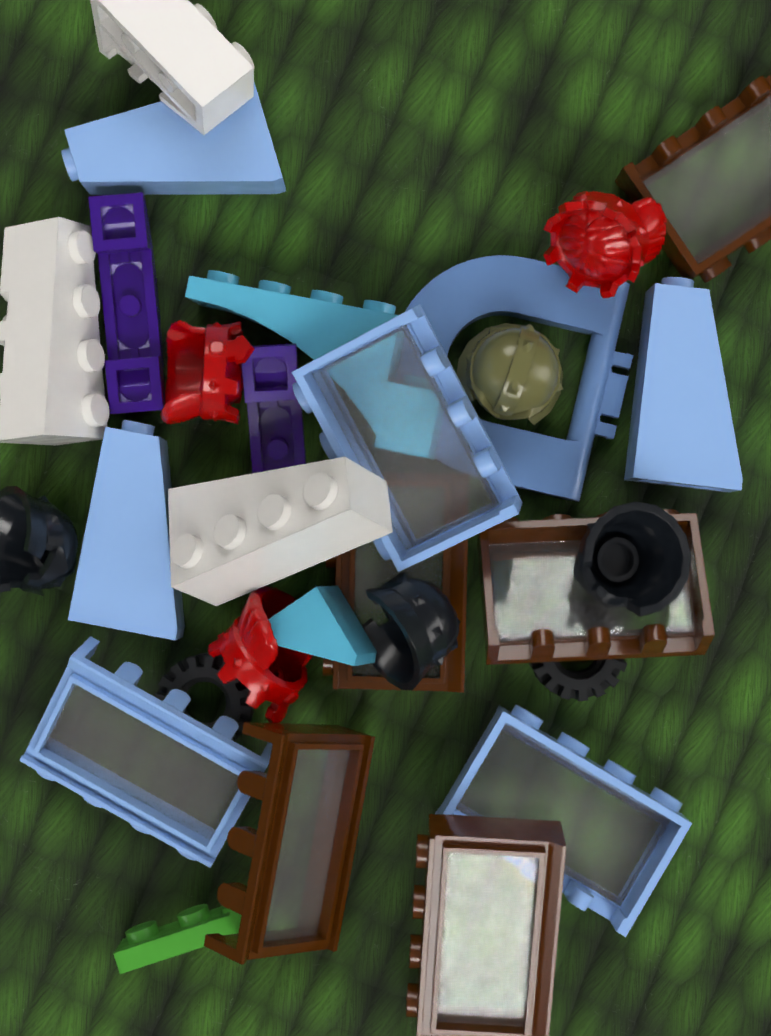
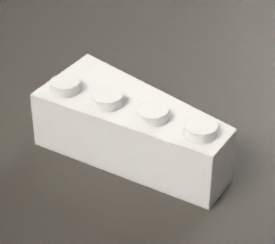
M54 217L5 227L0 295L8 302L7 315L0 321V345L4 346L3 371L0 373V443L56 446L103 439L105 427H107L109 419V405L104 392L103 366L105 354L100 344L98 321L100 298L96 291L93 261L96 252L93 250L91 226L62 217Z
M347 457L168 489L171 587L214 606H219L393 533L387 481Z

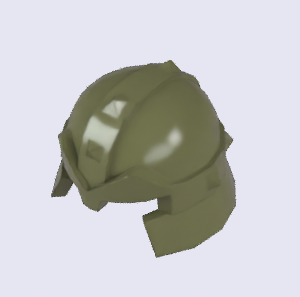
M504 323L485 328L467 343L458 359L457 376L470 401L477 399L479 404L497 419L518 420L528 418L535 425L552 411L561 395V390H563V371L558 356L560 349L553 347L546 336L536 331L531 324L524 326Z

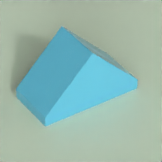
M316 586L268 619L274 637L277 640V645L280 647L351 666L375 663L377 651L339 586Z

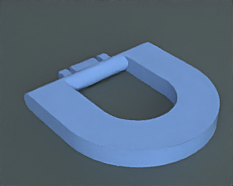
M508 255L471 259L442 272L420 290L406 311L419 304L421 305L446 355H448L453 341L463 329L477 320L490 316H511L591 335L567 440L480 419L515 488L579 502L595 435L605 439H614L617 425L601 422L600 416L619 418L629 377L613 373L612 366L629 370L632 364L633 355L615 351L630 284L624 282L618 287L615 296L610 298H602L600 288L583 286L576 293L566 287L569 275L561 266L555 264L547 266L546 262ZM406 336L396 383L400 384L403 382L404 375L427 378ZM444 411L434 459L456 472L470 474V477L480 479Z

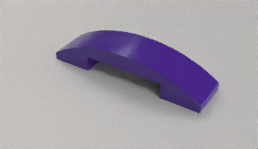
M144 193L88 197L93 250L98 254L108 353V360H105L110 414L162 410L165 404V382L160 307L153 246Z
M295 343L253 346L255 350L246 363H242L245 403H247L252 473L307 464L303 409L293 391V384L297 381L292 372L299 368L297 345Z

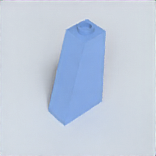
M255 82L254 97L205 135L200 133L162 101L64 130L69 148L63 149L61 152L67 173L72 182L79 180L90 195H115L143 192L144 195L279 194L286 192Z
M664 277L661 284L655 283L645 292L624 480L728 493L742 491L743 477L710 290L694 288V281L688 278Z
M123 420L121 429L105 427L68 620L176 641L183 637L185 623L182 592L171 587L168 489L172 487L167 440L153 436L155 426Z

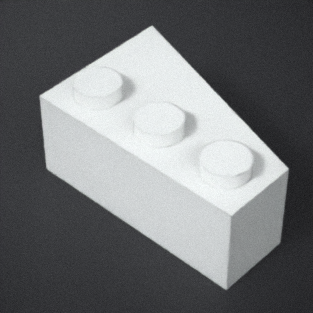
M90 0L99 52L108 59H111L118 53L133 65L127 70L129 76L139 84L147 78L152 80L163 91L159 94L160 100L203 135L207 134L254 97L255 66L252 58L243 46L237 42L230 43L217 30L214 19L202 5L198 3L193 5L189 0Z

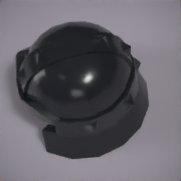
M6 486L0 491V592L11 591V588H20L22 591L44 596L43 589L61 587L63 581L75 573L78 551L76 529L70 518L49 502L45 495L36 498L18 486Z
M634 501L614 506L595 523H588L587 531L579 544L573 576L587 591V594H591L604 607H627V610L640 617L660 612L679 597L689 578L691 553L687 536L676 519L656 505Z
M401 572L381 587L365 590L367 597L375 605L380 604L383 613L389 621L378 626L371 618L362 627L377 651L375 663H372L376 670L389 683L399 689L413 690L429 670L436 665H443V659L452 650L458 648L457 637L461 621L441 589L431 582L409 578L405 572Z

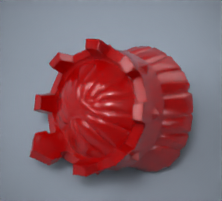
M583 191L573 196L571 201L558 206L559 213H555V216L549 218L543 230L551 233L550 247L543 254L547 266L557 262L569 275L566 287L576 293L583 286L600 288L602 298H610L615 296L618 287L627 280L634 283L639 274L640 267L655 259L656 255L660 253L665 242L667 219L661 203H657L650 196L630 204L614 194Z
M182 320L171 323L166 338L168 361L165 404L161 410L162 420L167 424H175L200 416L203 420H222L238 425L240 418L239 410L232 407V405L240 403L242 398V390L244 388L242 363H246L255 350L243 335L241 321L223 325L216 322L215 324H207L206 328L192 326Z
M264 586L250 593L242 608L241 616H238L225 632L217 635L218 639L208 645V653L213 658L219 655L223 657L225 665L217 673L223 684L238 679L250 690L245 703L254 709H257L265 700L272 702L266 711L265 717L269 723H280L285 718L289 705L298 699V692L307 683V668L305 665L314 655L277 645V640L274 637L268 619L296 601V599L280 589Z

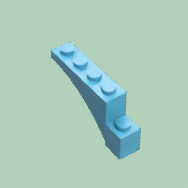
M208 270L207 279L189 275L185 293L186 298L198 305L235 314L272 330L293 344L296 343L297 347L313 360L398 316L395 314L396 306L392 304L364 300L363 308L343 305V296L321 290H312L310 298L290 295L291 286L268 280H260L258 288L238 285L240 277L214 270ZM403 330L327 369L330 376L346 391L369 422L376 434L374 447L434 460L444 409L427 378L404 375L402 384L396 383L405 339Z

